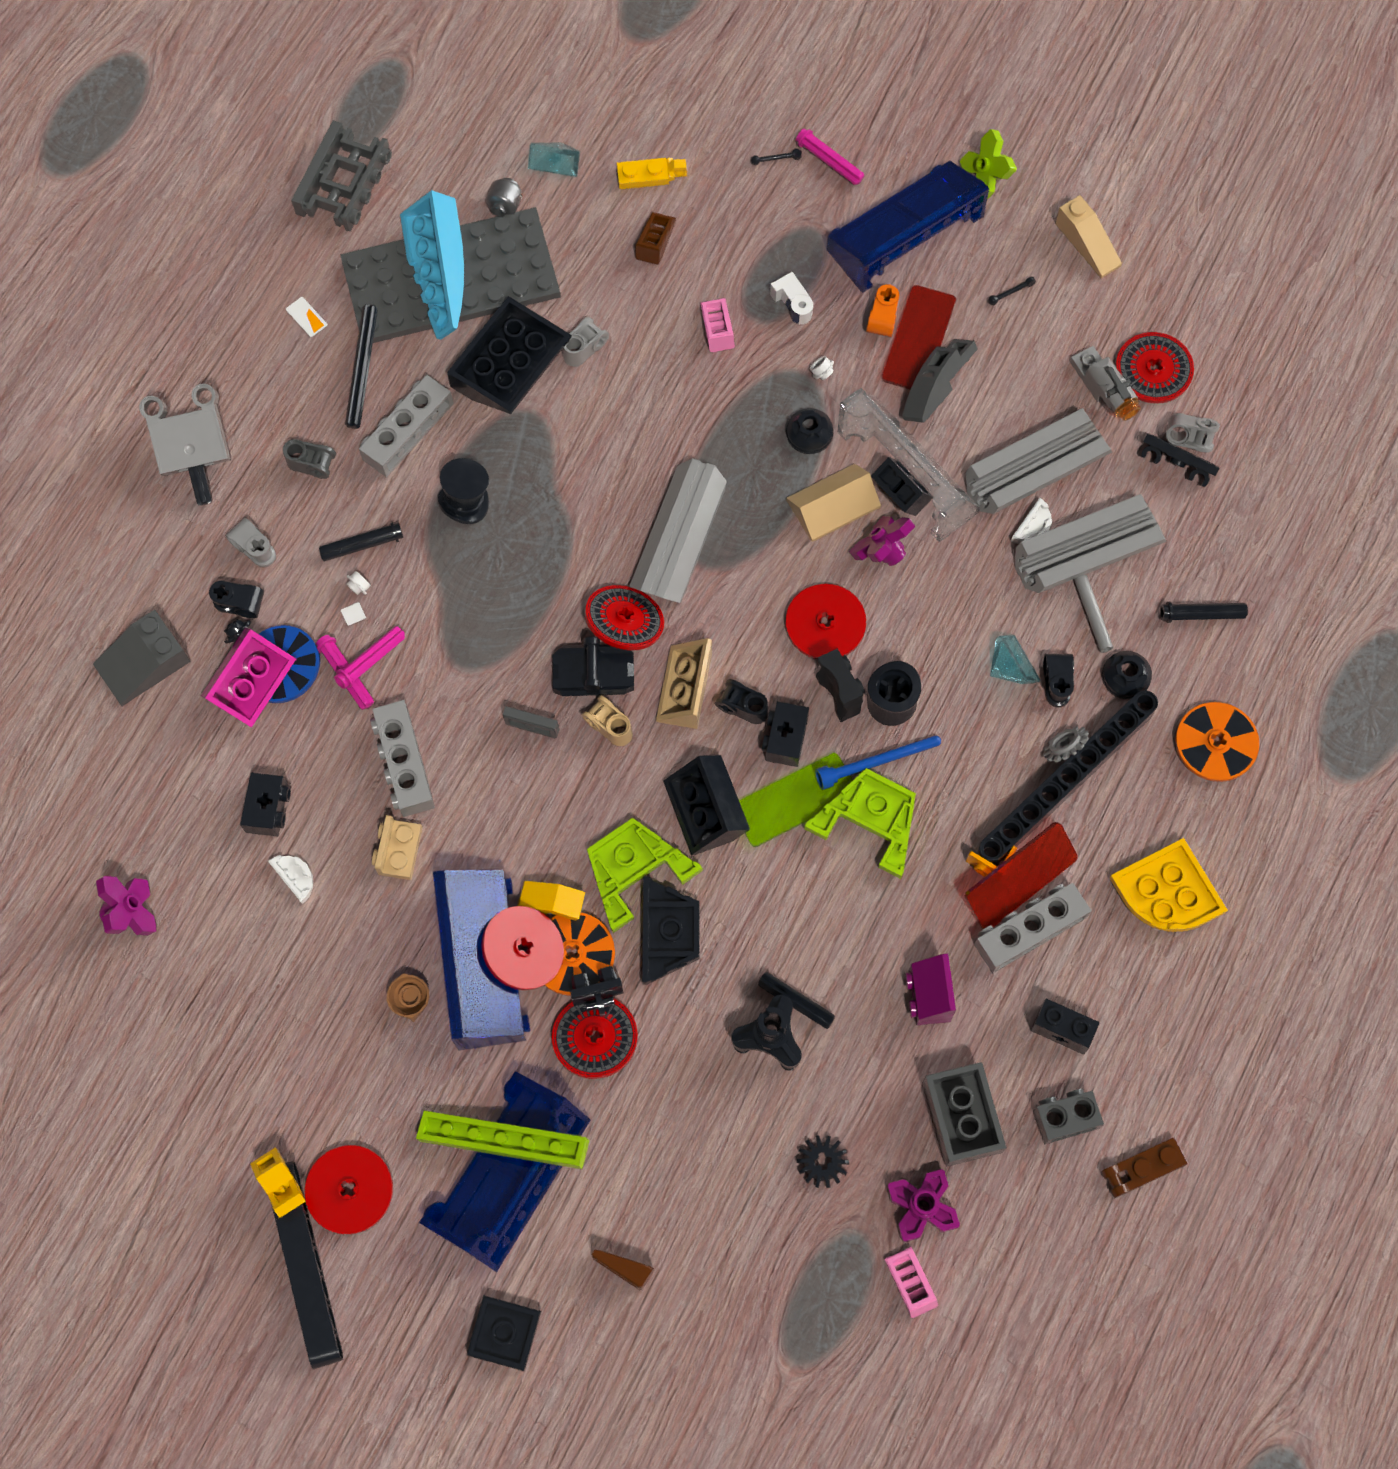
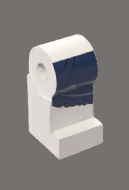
M791 272L771 283L770 296L775 302L779 300L784 302L790 311L792 321L797 324L808 323L812 318L813 301L794 273Z

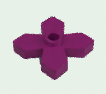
M883 516L873 526L869 536L858 541L849 552L855 560L862 561L869 557L872 562L882 561L889 566H893L899 563L906 555L904 545L900 539L906 537L915 528V525L910 518L902 517L894 521L890 516Z
M103 876L96 880L98 896L105 901L99 911L105 933L120 934L127 929L128 925L136 935L148 936L157 931L154 916L142 906V903L150 896L149 884L146 879L134 878L128 881L125 887L117 877Z
M943 1169L927 1173L920 1189H917L905 1179L888 1184L887 1189L891 1202L908 1210L898 1224L903 1242L920 1239L927 1221L942 1233L957 1229L960 1226L956 1209L941 1203L939 1200L949 1187ZM920 1201L926 1202L928 1210L922 1211L917 1204Z

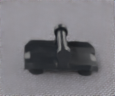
M598 637L584 638V645L562 646L552 655L553 693L560 696L624 695L634 691V652L632 650L618 649L608 644L600 645Z

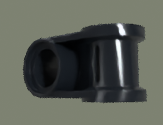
M217 581L211 585L209 596L218 611L255 619L258 618L264 591L253 585Z
M1044 654L1043 674L1045 678L1046 699L1053 707H1064L1070 701V696L1074 690L1073 654Z
M727 679L724 693L715 702L716 707L727 714L735 715L752 724L765 722L769 714L768 701L765 695L744 686L738 681ZM753 705L763 707L758 712H753L749 709Z

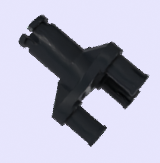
M786 995L775 996L765 1012L760 1013L755 1021L737 1027L731 1036L734 1049L742 1054L750 1050L765 1052L777 1059L783 1069L787 1071L794 1070V1067H797L801 1062L802 1053L791 1031L790 1021L793 1008L791 999ZM775 1026L777 1028V1031L770 1030L767 1027Z

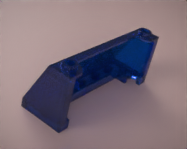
M948 161L943 165H937L929 174L842 228H836L831 231L827 237V251L863 293L873 286L870 281L872 277L876 274L879 276L884 274V267L960 219L967 222L970 218L975 223L983 218L989 188L983 181L952 161Z
M504 869L434 871L433 878L451 1040L458 1051L526 1041L525 1032H530V1022L528 1014L523 1015L519 990L501 983L488 969L482 954V936L487 924L500 911L509 908V895L513 894L512 879L506 878Z
M515 1071L504 1086V1099L508 1104L496 1122L581 1136L591 1119L565 1097ZM477 1152L446 1202L437 1201L428 1206L419 1223L497 1272L562 1166Z

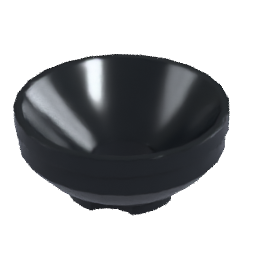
M805 408L794 413L789 419L786 437L791 447L796 451L804 454H816L825 450L830 445L833 438V425L828 415L814 408ZM807 419H813L818 423V427L814 430H806L802 424Z
M1120 651L1113 654L1106 661L1102 669V681L1105 688L1112 695L1121 699L1130 700L1138 692L1147 691L1152 680L1150 664L1142 655L1133 651ZM1126 663L1133 664L1137 668V674L1134 676L1125 675L1122 672V666Z

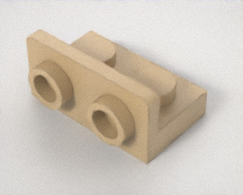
M386 815L385 822L380 823L378 829V839H381L379 849H375L372 856V865L375 866L378 875L412 880L423 829L421 824L396 821L392 816Z

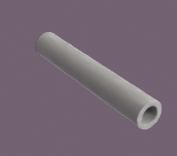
M1087 575L1075 578L1074 581L1101 653L1108 652L1113 649V645Z

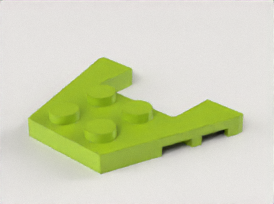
M866 768L829 804L827 803L814 818L806 822L804 829L827 840L838 818L843 817L890 842L878 868L901 879L904 873L916 793Z
M631 818L587 849L613 933L634 919L633 914L619 894L638 882L643 876L648 875L666 863L683 885L703 871L700 864L696 861L693 862L683 855L680 850L670 846L660 836L634 818Z

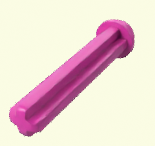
M804 128L799 132L796 141L800 148L805 147L852 184L857 185L861 183L864 178L862 171L815 137L812 130Z
M398 626L393 627L343 670L338 669L334 676L338 686L342 689L351 688L357 678L404 640V631Z
M325 635L318 639L316 642L319 653L324 655L335 673L338 669L343 670L349 665L337 647L334 637ZM357 678L353 682L354 685L346 689L360 709H368L374 703V699L361 680Z

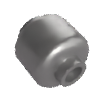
M510 178L498 179L492 183L486 197V203L494 215L504 217L506 214H514L517 211L522 199V191L519 188V184Z

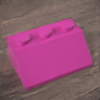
M244 628L200 696L252 728L296 658L253 630Z

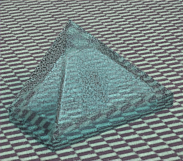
M561 142L531 143L528 169L577 177L580 151Z
M1003 635L996 638L990 676L1019 684L1038 683L1040 678L1016 636Z

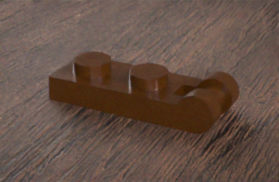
M1173 1137L1102 1170L1101 1173L1104 1179L1109 1180L1113 1188L1110 1191L1115 1199L1180 1169L1188 1163ZM1123 1171L1129 1179V1182L1124 1184L1118 1175Z

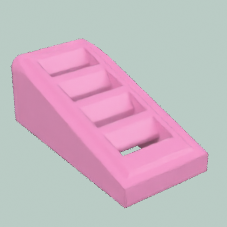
M726 299L701 302L710 352L733 349L735 347ZM720 310H722V312H719V313L708 314L709 312H715V311H720Z
M912 1247L885 1259L911 1318H915L938 1306L937 1299ZM911 1260L912 1265L899 1271L896 1270V1266ZM916 1271L917 1276L904 1282L901 1281L900 1278ZM920 1283L923 1287L907 1293V1289ZM927 1295V1298L912 1304L911 1301Z

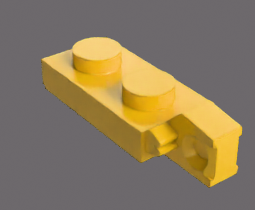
M657 158L617 162L619 189L669 185V181L675 180V177L687 176L685 159Z

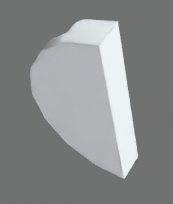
M1041 498L1038 499L1017 529L1011 542L1020 544L1024 540L1049 531L1052 524L1051 513L1048 509V504Z
M280 855L268 860L269 864L303 904L310 897L313 889V875L308 865L299 857Z

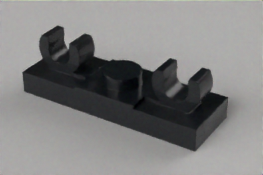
M1147 433L1143 441L1150 446L1143 449L1141 457L1145 458L1147 453L1153 450L1157 454L1154 460L1155 464L1161 461L1163 452L1171 456L1170 462L1182 468L1186 464L1193 466L1197 469L1191 472L1189 480L1193 481L1195 475L1201 473L1205 477L1202 483L1203 487L1207 486L1210 481L1209 474L1216 476L1220 469L1219 466L1150 433Z

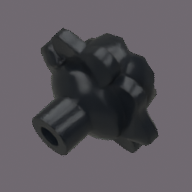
M236 619L232 621L224 630L227 635L224 641L225 644L236 642L244 628L250 626V620L242 622Z

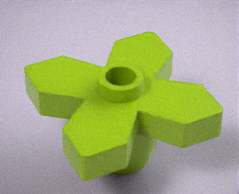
M990 129L981 138L980 153L968 151L960 159V164L965 173L976 174L973 191L978 200L986 201L995 193L996 180L1009 179L1017 170L1012 157L1001 154L1004 141L998 130Z

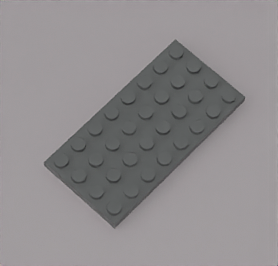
M536 207L518 211L514 214H506L504 217L497 216L460 225L464 257V289L459 322L494 314L508 296L524 306L561 297ZM404 239L340 254L358 328L360 329L364 305H374L378 310L373 343L433 329L427 314L429 311L428 304L423 303L421 298L422 288L420 284L415 282L413 277L416 272L414 267L409 265L407 261Z

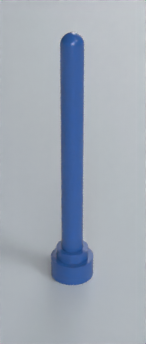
M932 736L835 769L833 767L828 768V766L815 769V775L818 785L822 790L831 788L840 778L864 771L866 768L870 769L937 747L941 744V738L939 736Z

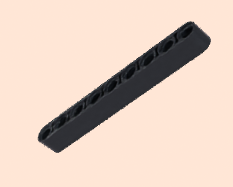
M1144 690L1131 698L1088 739L1082 750H1077L1076 755L1070 756L982 840L977 855L996 866L1008 856L1013 846L1017 847L1151 719L1158 707V699L1155 694ZM1137 703H1145L1149 710L1140 709ZM1118 721L1128 722L1131 728L1121 727ZM1105 738L1110 740L1112 746L1102 745L1099 739ZM1087 756L1091 758L1093 764L1087 765L1083 763L1080 757ZM1068 774L1073 777L1074 782L1067 783L1061 776ZM1046 792L1051 793L1055 800L1047 801L1043 798L1042 794ZM1023 812H1033L1036 815V819L1029 820L1025 818ZM1005 829H1012L1017 837L1008 838L1004 835L1003 831ZM988 847L995 849L997 856H987L984 853V849Z

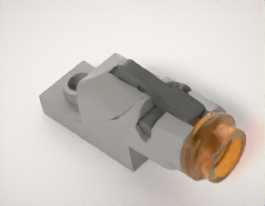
M1094 346L1071 357L1070 363L1097 402L1103 399L1106 405L1115 412L1117 417H1121L1123 421L1131 419L1141 410L1138 397L1109 357L1102 359Z

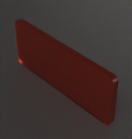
M919 285L912 287L882 374L883 382L911 390L919 371L936 347H941L956 303L954 295Z
M1053 822L966 891L964 897L982 929L991 925L992 927L996 926L1004 917L1016 910L1076 862L1078 855L1062 824Z

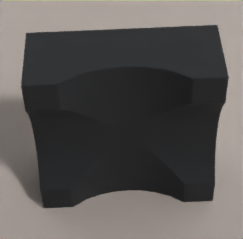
M837 648L818 657L821 669L816 673V678L819 684L832 694L837 707L836 715L840 722L860 714L865 690L861 681L858 678L854 679L850 670H852L847 656H841Z

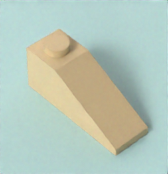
M1081 195L1059 208L1056 220L1057 227L1100 278L1105 277L1122 266V262L1096 213Z

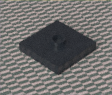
M483 1296L466 1355L525 1372L542 1312Z

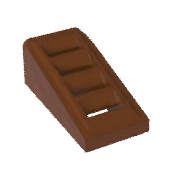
M655 212L651 213L636 243L637 260L659 265L674 228L675 217ZM654 224L665 226V228L654 226Z
M594 1249L591 1254L594 1261L638 1290H643L654 1272V1268L649 1265Z

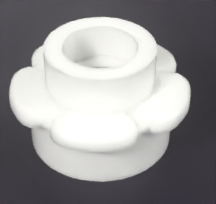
M826 356L818 358L810 367L813 378H821L822 380L828 378L833 373L834 361L829 360Z
M357 571L351 576L347 575V578L350 580L346 583L347 586L356 595L360 592L366 595V590L371 585Z

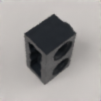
M888 457L871 475L873 480L907 514L916 516L934 498L900 461Z

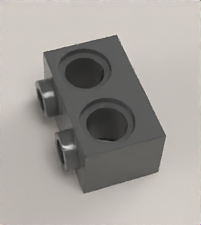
M1083 1088L1068 1092L1066 1094L1068 1098L1057 1101L1054 1096L1039 1101L1040 1106H1037L1033 1112L1044 1145L1094 1131L1104 1125L1093 1090L1084 1093ZM1075 1105H1084L1088 1110V1117H1079L1075 1113ZM1054 1112L1058 1114L1061 1119L1060 1125H1051L1047 1121V1113Z

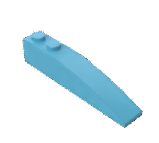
M431 190L403 211L400 217L407 261L409 265L414 267L416 273L413 277L415 282L420 284L422 288V301L428 304V317L436 338L441 340L458 327L464 289V257L456 200L453 197Z

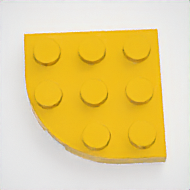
M1184 838L1110 876L1111 882L1132 914L1145 924L1159 930L1170 932L1192 930L1228 911Z

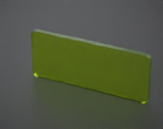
M832 753L739 800L750 828L745 835L753 847H758L814 818L827 803L829 804L853 781L849 775L838 779V782L834 783V786L822 790L819 787L815 769L828 766V768L833 767L834 769L844 766L838 754Z

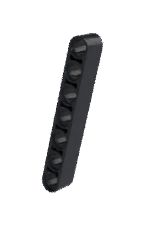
M294 1160L287 1162L286 1165L299 1185L304 1197L297 1166ZM306 1201L281 1218L278 1217L273 1209L311 1367L314 1370L342 1361V1347Z

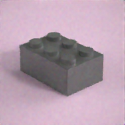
M982 1062L925 1076L923 1085L946 1167L1001 1154L1005 1151L1006 1144Z

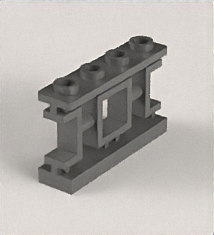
M333 120L291 199L296 215L305 217L308 213V216L313 218L317 209L321 208L335 213L333 216L335 225L339 227L343 225L346 231L351 232L354 224L357 225L360 221L364 205L368 204L371 199V191L374 185L378 184L381 179L384 165L390 162L392 151L390 150L388 139L382 138L380 141L379 138L374 137L370 146L354 142L352 129L347 128L345 130L342 123ZM341 147L342 150L350 152L348 158L337 155ZM360 156L371 159L368 167H366V164L358 162ZM338 168L356 173L349 187L332 181ZM320 187L322 190L330 192L327 198L317 195ZM340 196L350 199L347 208L345 204L337 202Z

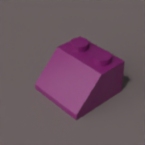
M948 953L911 963L909 972L905 973L907 990L912 989L913 1000H909L911 1018L916 1017V1025L951 1022L956 1012Z

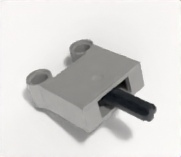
M208 384L195 386L191 393L192 400L202 410L165 418L167 406L161 399L155 396L143 398L140 402L139 410L141 415L146 418L160 474L167 476L189 471L197 504H210L212 497L204 467L231 461L217 407L219 401L217 391ZM205 390L210 391L212 394L211 400L205 404L200 403V393ZM157 402L160 407L159 412L154 416H150L147 408L151 403Z

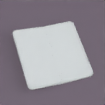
M359 602L341 609L348 626L366 618Z

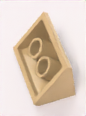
M856 464L786 498L787 503L811 542L881 508L870 473Z
M706 638L671 646L656 717L657 722L698 729L712 657L711 639Z

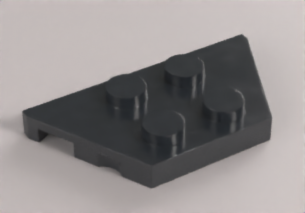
M643 876L642 983L643 985H648L700 959V903L690 896L680 894L669 886L665 887L653 881L648 876Z

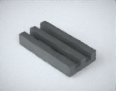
M505 706L503 718L506 725L554 739L557 738L560 731L557 720Z

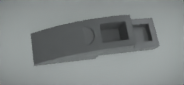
M954 339L947 348H935L922 366L912 385L902 415L904 420L924 423L929 419L930 415L953 390L949 381L955 377L956 373L977 351L978 348L975 341Z

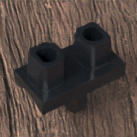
M612 966L597 970L600 983L589 985L586 973L572 976L573 990H570L574 1006L585 1004L587 1012L598 1009L600 1017L606 1016L604 1007L615 1005L613 996L624 994L621 979L617 978Z

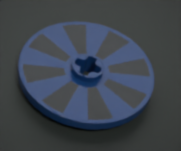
M287 625L271 627L259 633L260 636L296 658L269 700V703H285L303 695L314 683L320 668V655L313 639L303 630Z

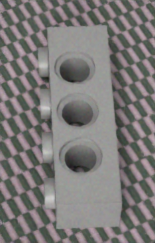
M428 375L422 380L417 381L405 399L399 400L394 411L379 422L374 433L364 438L359 448L363 461L387 478L454 404L451 391ZM420 404H426L423 408H417ZM405 422L410 423L409 425H407V426H405V427H401V426H400L402 423H405ZM386 441H393L390 445H383Z
M405 700L372 709L375 718L370 719L374 735L379 734L381 743L377 744L381 760L386 759L388 768L383 769L388 785L393 784L395 793L390 794L394 809H400L403 817L434 809V801ZM394 730L401 731L398 737L388 738L390 732ZM398 756H408L405 762L395 763V759ZM406 780L415 781L413 786L408 789L401 787Z
M1074 883L1066 887L1064 884L1056 886L1049 892V897L1042 901L1040 898L1034 899L1025 906L1027 910L1020 914H1017L1016 911L1012 912L1001 920L1003 924L996 928H993L992 925L988 926L977 934L979 938H977L974 946L992 974L1088 918L1092 910ZM1052 906L1059 908L1062 916H1052L1048 908ZM1027 920L1034 921L1038 925V930H1028L1024 922ZM1008 934L1013 937L1015 943L1013 945H1005L1001 941L1000 936Z

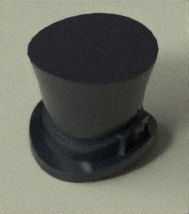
M457 458L447 462L440 472L442 489L438 495L439 508L445 515L459 523L475 524L480 522L486 516L489 509V496L486 490L489 485V475L486 469L478 462L466 458Z
M892 661L880 666L873 672L868 681L867 706L871 716L877 722L883 725L896 726L903 724L913 716L921 694V679L916 669L906 662Z

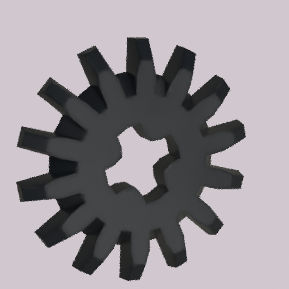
M817 1135L815 1136L817 1144L813 1145L807 1140L805 1143L809 1149H799L798 1152L804 1154L805 1157L797 1159V1163L804 1164L805 1167L798 1172L800 1175L805 1172L809 1174L805 1180L807 1183L812 1178L816 1179V1188H819L821 1181H825L826 1188H831V1179H834L839 1184L841 1181L837 1174L841 1173L845 1176L847 1174V1171L841 1168L842 1165H849V1160L841 1158L842 1155L847 1153V1150H837V1147L841 1144L839 1140L834 1145H831V1136L827 1135L825 1143H821L820 1136ZM820 1153H824L826 1158H831V1163L827 1164V1169L822 1170L820 1165H815V1160L819 1159Z

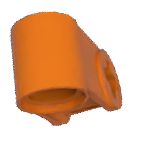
M885 284L878 288L866 332L892 337L899 301V291L895 286Z

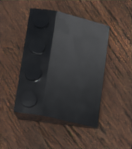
M508 296L448 370L450 387L470 400L512 414L572 338V335Z

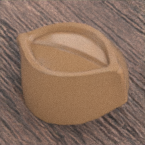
M404 973L395 979L388 988L387 1003L390 1009L397 1015L410 1019L412 1022L416 1021L428 1005V986L417 976Z

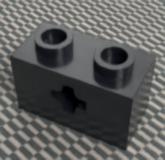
M777 701L775 710H770L767 726H772L770 736H764L762 751L766 752V761L794 767L799 766L809 716V707ZM783 730L788 731L787 737H781Z
M250 773L240 826L245 833L279 836L280 828H284L286 813L283 812L285 802H289L291 796V787L288 786L289 784L284 776Z
M1046 998L1040 1007L1031 1031L1084 1055L1092 1043L1100 1022Z

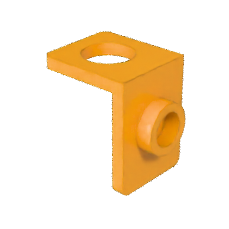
M1013 846L1000 868L972 851L968 854L966 862L974 866V870L984 877L991 876L999 881L1015 855L1017 847Z

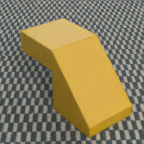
M523 881L517 906L530 907L545 915L552 913L576 921L580 916L585 892L561 884Z
M276 1147L250 1163L257 1181L267 1193L272 1207L279 1218L305 1202L299 1185Z

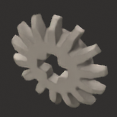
M1077 726L1058 733L1048 742L1049 746L1044 748L1046 752L1043 754L1048 761L1059 762L1062 758L1064 760L1069 759V754L1076 755L1075 750H1082L1084 744L1088 741V731H1085L1084 727L1078 730Z

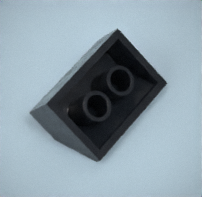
M721 755L698 756L663 780L691 855L730 843L750 830Z

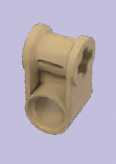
M600 695L597 698L598 702L588 712L584 711L581 714L590 727L600 732L612 744L625 746L632 740L633 733L630 720L604 696ZM617 727L626 728V730L620 734H616L613 732V730Z

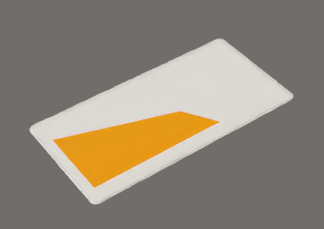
M300 297L286 308L287 312L310 337H313L328 326L303 297Z

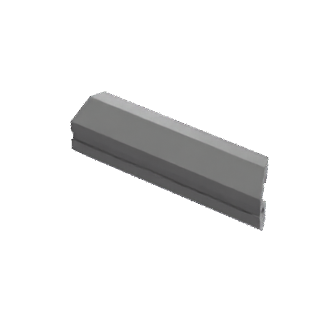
M1082 408L971 465L966 471L967 494L974 501L975 506L980 512L994 514L1112 453V450Z
M692 458L677 466L629 587L674 602H682L726 488L727 481L715 465L705 464Z
M1139 494L1022 541L1016 547L1015 569L1018 575H1020L1025 589L1040 593L1165 543L1167 540L1143 496Z

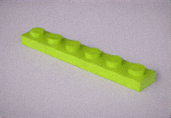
M423 1111L416 1136L419 1142L583 1169L589 1145L587 1137L430 1111Z

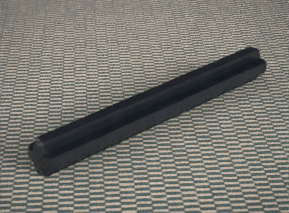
M364 305L362 309L345 421L346 426L351 429H359L361 425L378 312L374 305Z

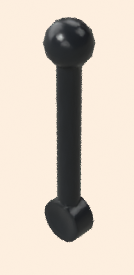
M794 149L791 153L764 157L754 155L751 157V163L758 165L760 162L785 158L799 160L802 157V151Z
M1029 277L1025 282L997 296L991 295L988 298V303L996 305L998 300L1025 287L1033 286L1036 283L1035 278Z

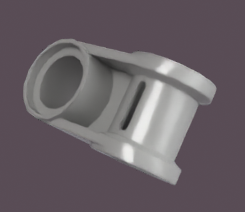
M591 317L582 320L569 333L572 335V338L563 348L565 363L573 367L582 365L592 354L605 345L609 338V333L598 328Z
M1177 413L1168 420L1166 437L1175 446L1187 447L1205 453L1211 452L1214 448L1212 443L1215 432L1219 431L1220 424L1209 418H1199ZM1182 427L1185 430L1182 432H1176L1173 430V428Z
M245 517L225 535L237 550L244 553L259 567L270 566L276 559V552L270 545L269 540Z

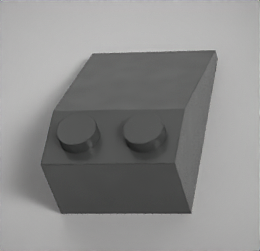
M154 609L131 624L93 665L120 705L124 706L191 661Z

